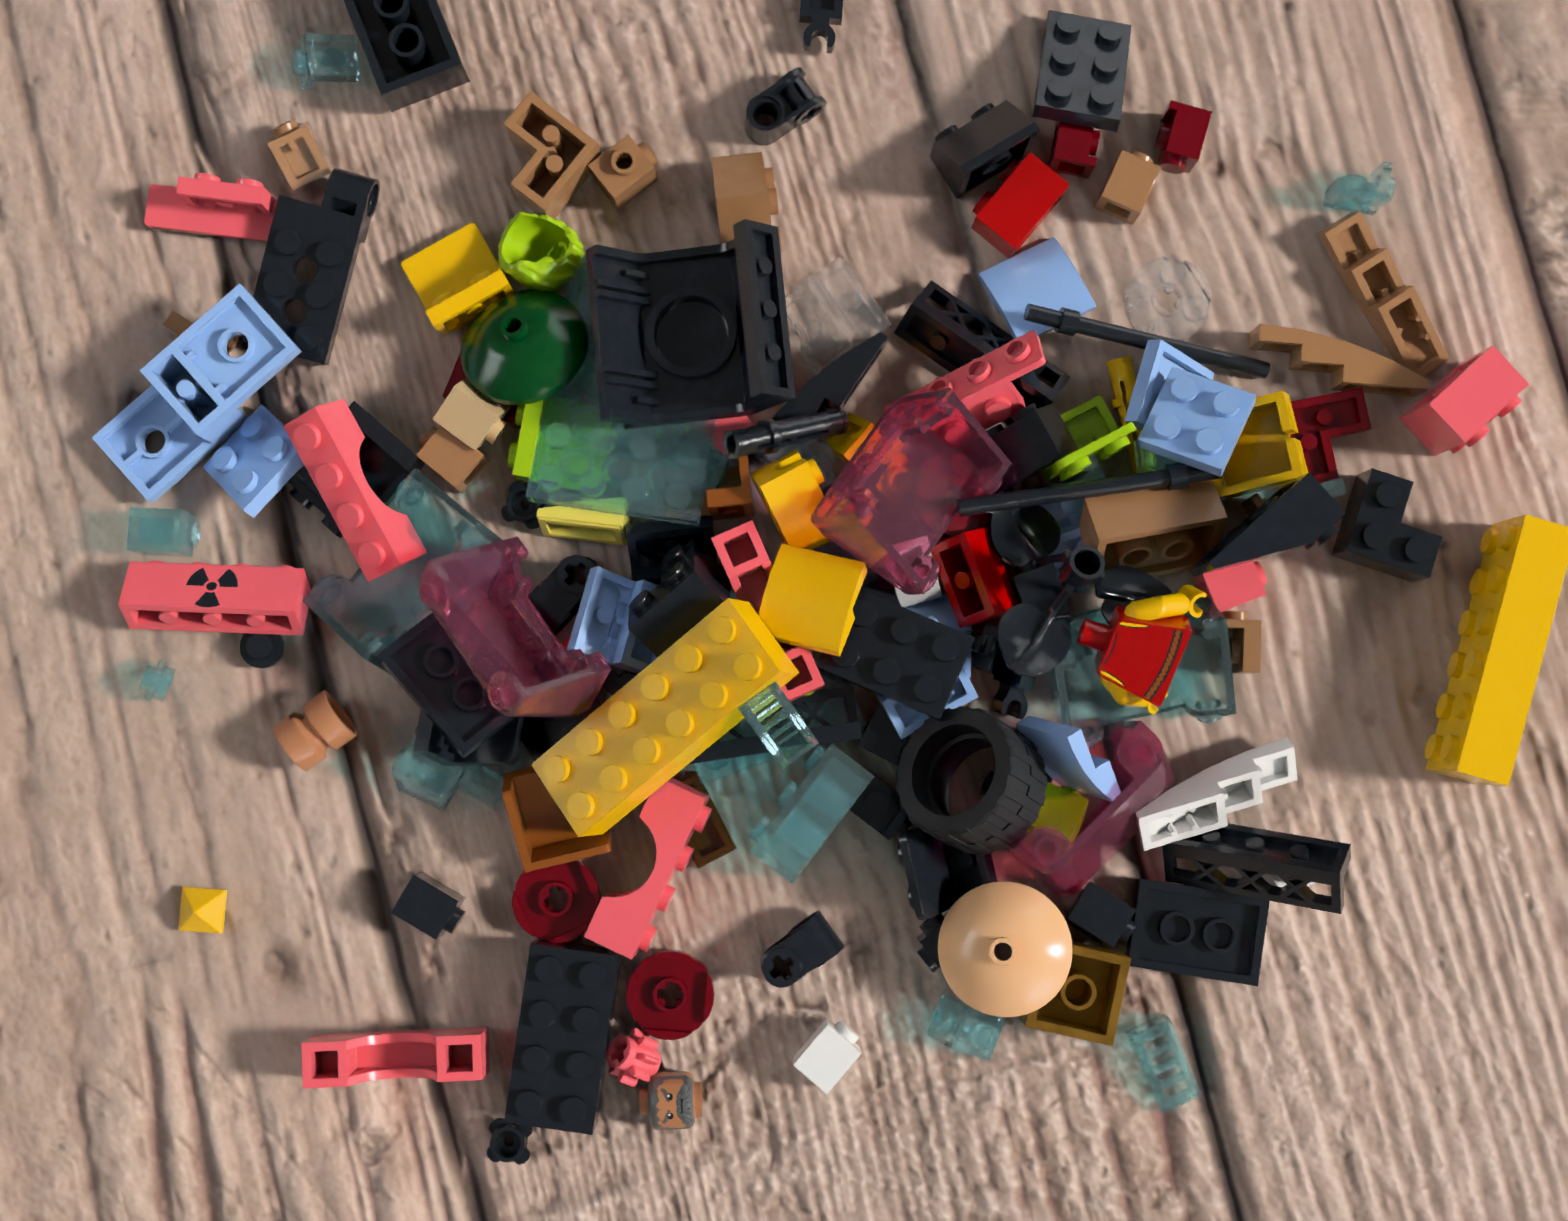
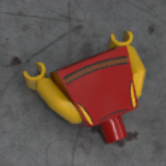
M1188 584L1181 587L1177 593L1132 601L1128 606H1116L1108 626L1086 618L1083 620L1077 636V644L1098 650L1095 657L1096 673L1099 675L1101 684L1119 705L1144 707L1151 714L1158 712L1159 708L1157 706L1161 707L1164 698L1168 696L1167 691L1192 634L1189 619L1183 616V614L1188 613L1196 618L1201 617L1203 610L1193 604L1198 598H1205L1207 595L1205 592Z

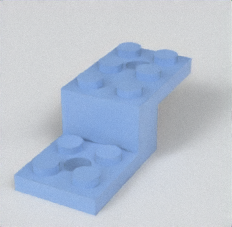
M239 283L139 370L152 385L98 431L92 439L148 502L154 503L239 429L249 417L240 405L302 351L247 289ZM235 336H246L248 340L246 353L237 358L230 357L227 352L229 341ZM154 431H161L165 436L164 447L159 452L151 454L145 447L146 438Z

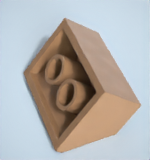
M1213 480L1189 483L1188 488L1171 491L1167 487L1085 498L1079 527L1082 546L1094 547L1102 554L1105 561L1104 572L1111 567L1123 565L1137 568L1155 577L1188 571L1220 542L1228 517Z

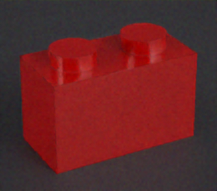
M1031 152L1028 153L1021 163L1014 159L999 178L1003 182L1002 186L994 195L987 191L972 210L976 217L971 228L1008 259L1015 255L1062 199L1070 185Z
M989 527L966 531L929 547L960 629L988 621L1004 614L1012 606L1018 605L1002 559L997 555L991 544Z

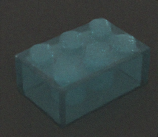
M829 743L825 749L819 745L814 748L802 764L808 770L798 784L792 779L788 782L775 801L781 807L772 818L764 814L748 836L754 841L750 846V852L792 884L874 778V775L832 743Z

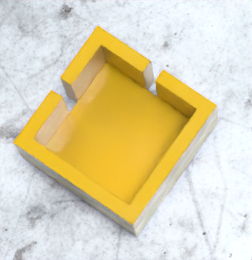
M1283 390L1256 397L1255 405L1226 465L1222 479L1213 480L1221 500L1283 486L1308 473L1301 441L1296 438H1290L1291 434L1298 433L1290 396Z

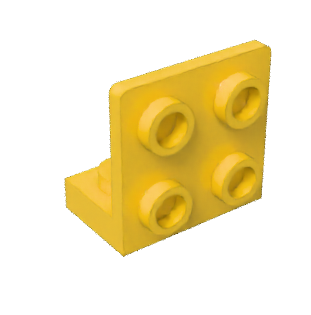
M475 223L462 227L401 263L403 270L426 308L425 313L433 327L442 337L471 322L492 301L514 292Z

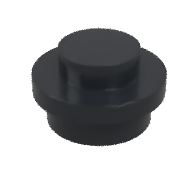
M244 633L240 641L242 658L247 664L255 668L264 669L274 666L280 661L284 653L285 646L281 635Z

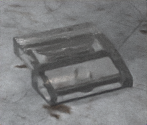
M839 256L785 295L789 338L816 375L842 354L879 332H883L892 325L891 321L843 256Z

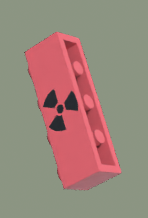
M159 560L148 562L130 561L118 606L129 629L303 636L312 591L304 568H295L288 565L261 567L248 564L210 565L204 562L185 564L165 563Z

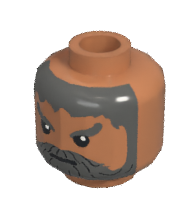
M687 1071L657 1072L650 1077L648 1088H640L639 1090L640 1115H648L650 1125L655 1130L691 1128L695 1123L696 1117H702L703 1114L702 1083L695 1082L693 1075Z

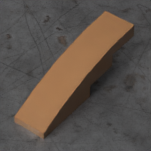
M1361 211L1350 212L1318 233L1334 266L1358 307L1397 363L1423 377L1450 360L1415 287L1404 284L1388 249L1378 247Z
M1262 323L1249 332L1248 349L1290 353L1289 370L1331 373L1330 390L1346 391L1362 387L1363 393L1415 397L1429 390V380L1385 356L1344 340L1307 330Z

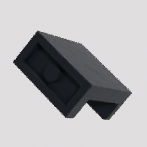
M353 401L349 409L365 436L359 451L363 474L376 496L385 505L389 506L426 463L418 458L416 454L363 407ZM304 466L288 481L294 487L289 494L308 510L313 505L326 515L321 522L336 536L342 538L341 531Z

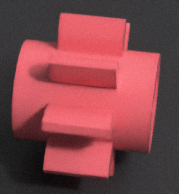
M632 1028L629 1037L619 1034L612 1040L607 1050L606 1058L609 1066H611L608 1073L617 1076L618 1082L634 1088L638 1078L648 1082L650 1077L655 1075L660 1067L661 1055L657 1049L659 1042L649 1038L648 1033L637 1028Z

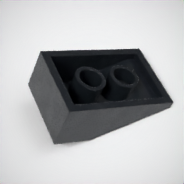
M1309 472L1284 484L1192 566L1189 572L1195 577L1285 553L1300 547L1308 550L1315 544L1320 546L1340 529L1336 522L1346 512Z

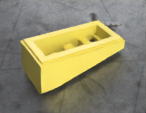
M615 498L538 508L536 517L544 536L627 545L626 524H631L632 513L628 498Z

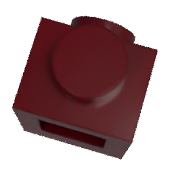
M1173 100L1169 102L1162 113L1160 120L1162 124L1154 146L1161 149L1157 162L1161 170L1173 174L1190 173L1200 158L1212 111Z
M1056 121L1048 167L1057 173L1089 178L1096 166L1097 157L1092 156H1095L1097 152L1100 131L1094 130L1091 127Z

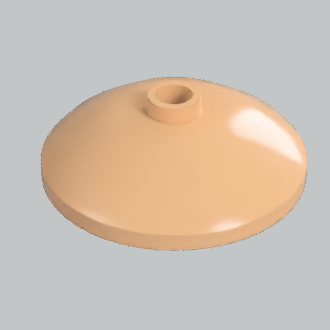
M998 881L983 884L970 890L950 908L939 933L938 957L944 978L953 992L963 1002L975 1010L991 1016L1017 1017L1029 1014L1043 1007L1060 991L1071 967L1072 939L1064 916L1047 896L1021 883ZM999 943H1007L1012 949L1011 957L1005 960L998 958L995 954V946Z

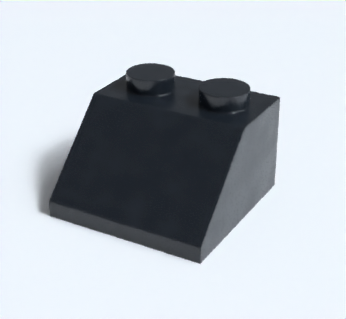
M1006 100L995 107L992 103H989L978 109L971 116L972 121L959 129L957 125H952L935 137L936 142L933 144L930 157L956 199L1003 172L1014 159L1018 161L1023 160L1030 152L1040 129L1034 120Z

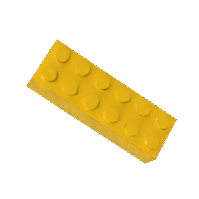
M1526 514L1491 524V528H1488L1482 537L1480 551L1484 554L1480 569L1474 572L1470 581L1469 592L1473 595L1469 610L1463 613L1459 621L1458 633L1462 636L1458 650L1451 655L1448 662L1447 675L1450 676L1446 693L1440 696L1437 703L1436 717L1439 718L1435 734L1430 736L1425 747V758L1428 759L1425 770L1473 784L1509 786L1568 566V526Z
M727 598L534 761L531 766L578 837L603 835L799 674V671L748 601Z

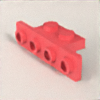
M195 173L194 178L178 176L177 187L157 184L150 185L144 223L149 228L267 242L278 200L263 187V183L256 180L238 178L237 183L221 182L219 177L211 174Z
M1032 330L1018 338L1012 339L1001 347L886 405L883 410L889 436L893 440H897L931 423L946 443L952 447L1012 417L1014 413L1026 406L1022 395L1011 381L1043 366L1046 362L1039 336Z

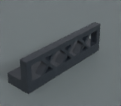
M932 280L911 303L894 331V334L949 372L1001 347L1013 339L1010 334ZM931 298L944 307L945 311L939 310L927 302V300ZM966 326H971L972 328L977 330L980 333V335L973 334L966 328ZM1046 360L1043 366L1011 382L1022 395L1025 406L1035 403L1039 409L1055 401L1070 376ZM1036 374H1040L1053 383V388L1039 380Z
M853 686L813 692L811 695L801 696L785 704L782 703L781 698L766 700L753 711L766 721L756 736L744 738L734 729H730L728 732L738 739L720 741L721 738L718 739L689 764L862 739ZM845 697L848 723L830 725L817 715V712L827 699ZM820 700L813 711L802 704ZM795 704L809 714L799 730L787 731L773 720L783 706ZM777 707L770 717L758 710ZM813 718L824 725L806 729ZM770 724L781 732L763 735Z
M1228 823L1226 827L1162 846L1165 881L1337 914L1342 913L1344 907L1343 878L1351 859V844ZM1176 857L1192 861L1199 869L1191 871L1177 868ZM1221 866L1232 867L1242 877L1239 879L1229 878L1218 868ZM1265 874L1277 875L1287 885L1283 887L1270 885L1262 876ZM1315 882L1331 885V896L1316 894L1307 884Z

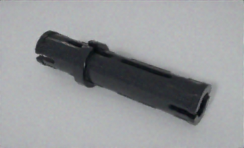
M833 407L824 411L808 413L779 421H774L771 418L763 419L751 427L726 431L723 437L724 449L731 459L758 452L773 454L777 453L780 448L788 445L800 444L828 436L842 435L848 429V418L845 411H841V407Z

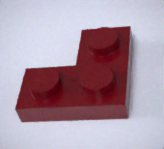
M1362 387L1291 401L1298 433L1291 434L1290 438H1296L1301 441L1308 473L1310 472L1320 484L1339 479L1330 439L1362 433L1372 429Z

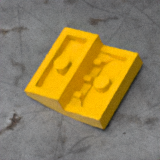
M781 543L765 588L759 617L778 642L840 657L855 620L852 609L867 574L865 562Z

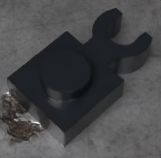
M801 0L799 22L811 23L805 29L803 35V48L805 52H810L811 40L816 36L826 39L827 53L833 52L835 32L830 25H841L843 0Z

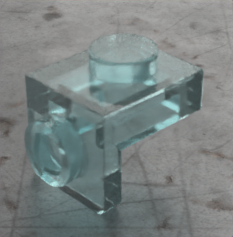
M413 739L408 749L404 748L398 753L392 766L393 777L398 790L439 810L445 811L466 776L465 771L459 766H443L414 752L415 739Z
M943 994L932 1014L927 1034L950 1049L990 1061L1005 1020L1001 1017L977 1011L969 1005Z

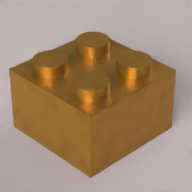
M1072 941L1071 967L1060 991L1046 1005L1034 1012L1019 1016L1018 1019L1025 1027L1113 1046L1131 958L1119 951Z

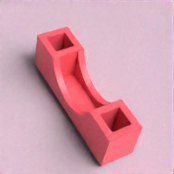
M344 399L315 406L283 426L368 582L391 573L427 553L407 514L394 511L385 505L367 483L359 458L360 446L365 436Z
M751 520L711 539L737 600L748 601L759 615L772 564ZM778 642L799 671V674L778 690L783 704L824 687L825 684L809 649Z
M671 778L647 798L639 817L648 826L656 844L654 869L642 886L630 891H609L601 898L584 935L585 938L631 960L639 950L647 952L658 929L651 925L658 910L666 911L675 893L676 888L670 886L671 880L676 870L684 872L693 854L694 848L687 846L694 830L702 833L711 815L712 809L706 806L710 795Z
M489 1026L318 1034L301 1043L303 1089L348 1087L362 1082L390 1078H427L436 1082L483 1080L490 1072Z

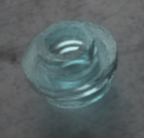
M160 659L156 667L152 665L147 666L139 689L146 691L144 700L149 702L152 699L164 701L176 669L166 666L167 661Z

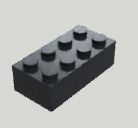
M344 0L380 94L391 112L470 82L438 0Z
M536 938L530 943L504 1123L593 1135L598 1123L607 1061L606 1055L609 1047L622 955L606 947L570 942L550 943Z

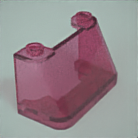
M951 388L907 396L895 402L881 416L813 511L811 522L823 536L858 561L865 562L868 568L903 593L908 595L925 594L935 585L939 572V564L932 556L928 555L958 513L957 499L993 494L1003 482L1002 477L1012 462Z
M518 536L428 560L418 586L419 596L422 602L433 612L488 694L489 701L496 710H499L501 714L507 717L572 718L586 713L590 709L611 667L600 652L585 656L581 649L567 653L527 597L534 582L530 576L524 578L522 576L520 560L527 558L529 551Z
M1141 720L1120 721L1106 736L1113 745L1114 753L1110 764L1114 775L1121 781L1118 785L1121 793L1112 802L1103 800L1085 818L1073 842L1057 829L1041 826L1034 828L1026 836L1024 835L1020 840H1016L1010 847L1006 848L1046 889L1055 895L1065 897L1078 892L1138 832L1136 812L1177 784L1174 770L1161 741Z

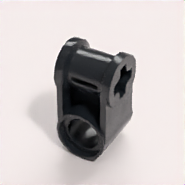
M802 67L789 71L774 85L749 101L746 108L745 131L752 142L758 145L775 143L797 126L813 119L824 109L827 104L823 96L817 97L804 79L806 73ZM760 114H768L774 118L775 122L769 126H762L755 122L754 118Z
M572 555L563 559L552 573L529 594L522 604V608L553 636L558 634L576 615L586 583H572L575 578V574L571 571L574 566L580 568L586 566L587 569L583 574L588 579L590 568L599 566L596 561L589 557Z
M817 910L766 949L761 958V970L765 979L771 985L778 988L788 987L811 970L829 961L845 945L820 910ZM777 955L783 960L788 957L792 959L787 964L790 972L784 976L779 971L773 974L770 972L774 967L772 959Z

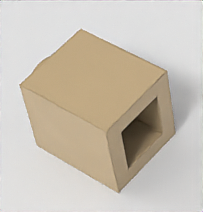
M465 378L453 387L433 417V420L475 451L487 441L491 444L497 441L508 425L502 419L511 407L484 397Z

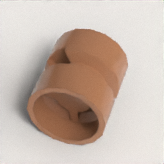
M325 690L303 705L304 713L302 715L293 712L273 727V732L284 751L298 767L306 772L327 758L326 751L328 747L338 750L358 735L357 729L349 715L339 702Z

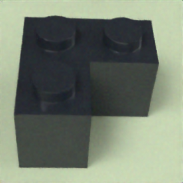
M1371 468L1355 477L1345 509L1346 514L1343 515L1331 556L1415 582L1431 577L1443 537L1401 523L1414 483L1413 481Z
M694 538L684 546L676 545L662 559L661 583L651 592L648 590L642 591L630 603L628 630L655 656L659 657L722 602L730 598V585L724 568Z

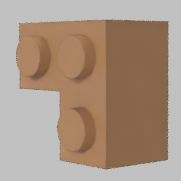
M530 91L504 123L510 140L531 156V159L510 184L518 200L538 215H549L555 219L591 175L588 165L602 154L598 142Z
M762 152L711 157L721 244L734 239L733 225L744 219L771 225V215L779 214L773 168H764ZM777 226L779 233L780 252H782L780 228L779 226Z

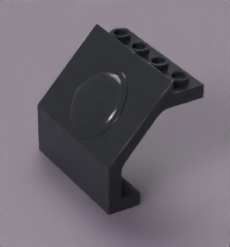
M744 219L733 225L734 239L726 243L654 253H635L597 244L586 249L600 421L624 424V428L627 430L751 416L796 398L777 226Z

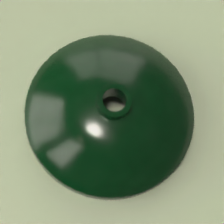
M535 289L515 291L489 303L471 321L461 344L460 357L462 368L471 385L477 392L489 400L506 405L535 403L559 392L579 372L588 350V330L576 306L560 294Z

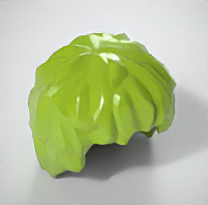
M519 212L514 218L510 219L509 224L505 226V230L501 234V241L498 245L499 268L504 273L510 274L516 281L527 288L541 291H556L565 286L569 280L574 279L575 273L582 266V258L585 252L577 232L557 218L553 219L549 215Z

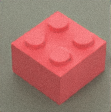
M1492 345L1457 365L1407 411L1400 420L1433 456L1448 450L1454 454L1465 445L1468 447L1473 446L1490 431L1486 424L1497 416L1500 418L1504 417L1518 406L1522 400L1517 395L1529 383Z

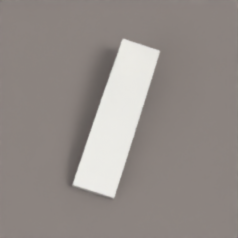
M1286 737L1240 753L1179 783L1137 811L1136 819L1143 850L1146 851L1228 826L1226 814L1263 803V790L1297 781L1293 744Z

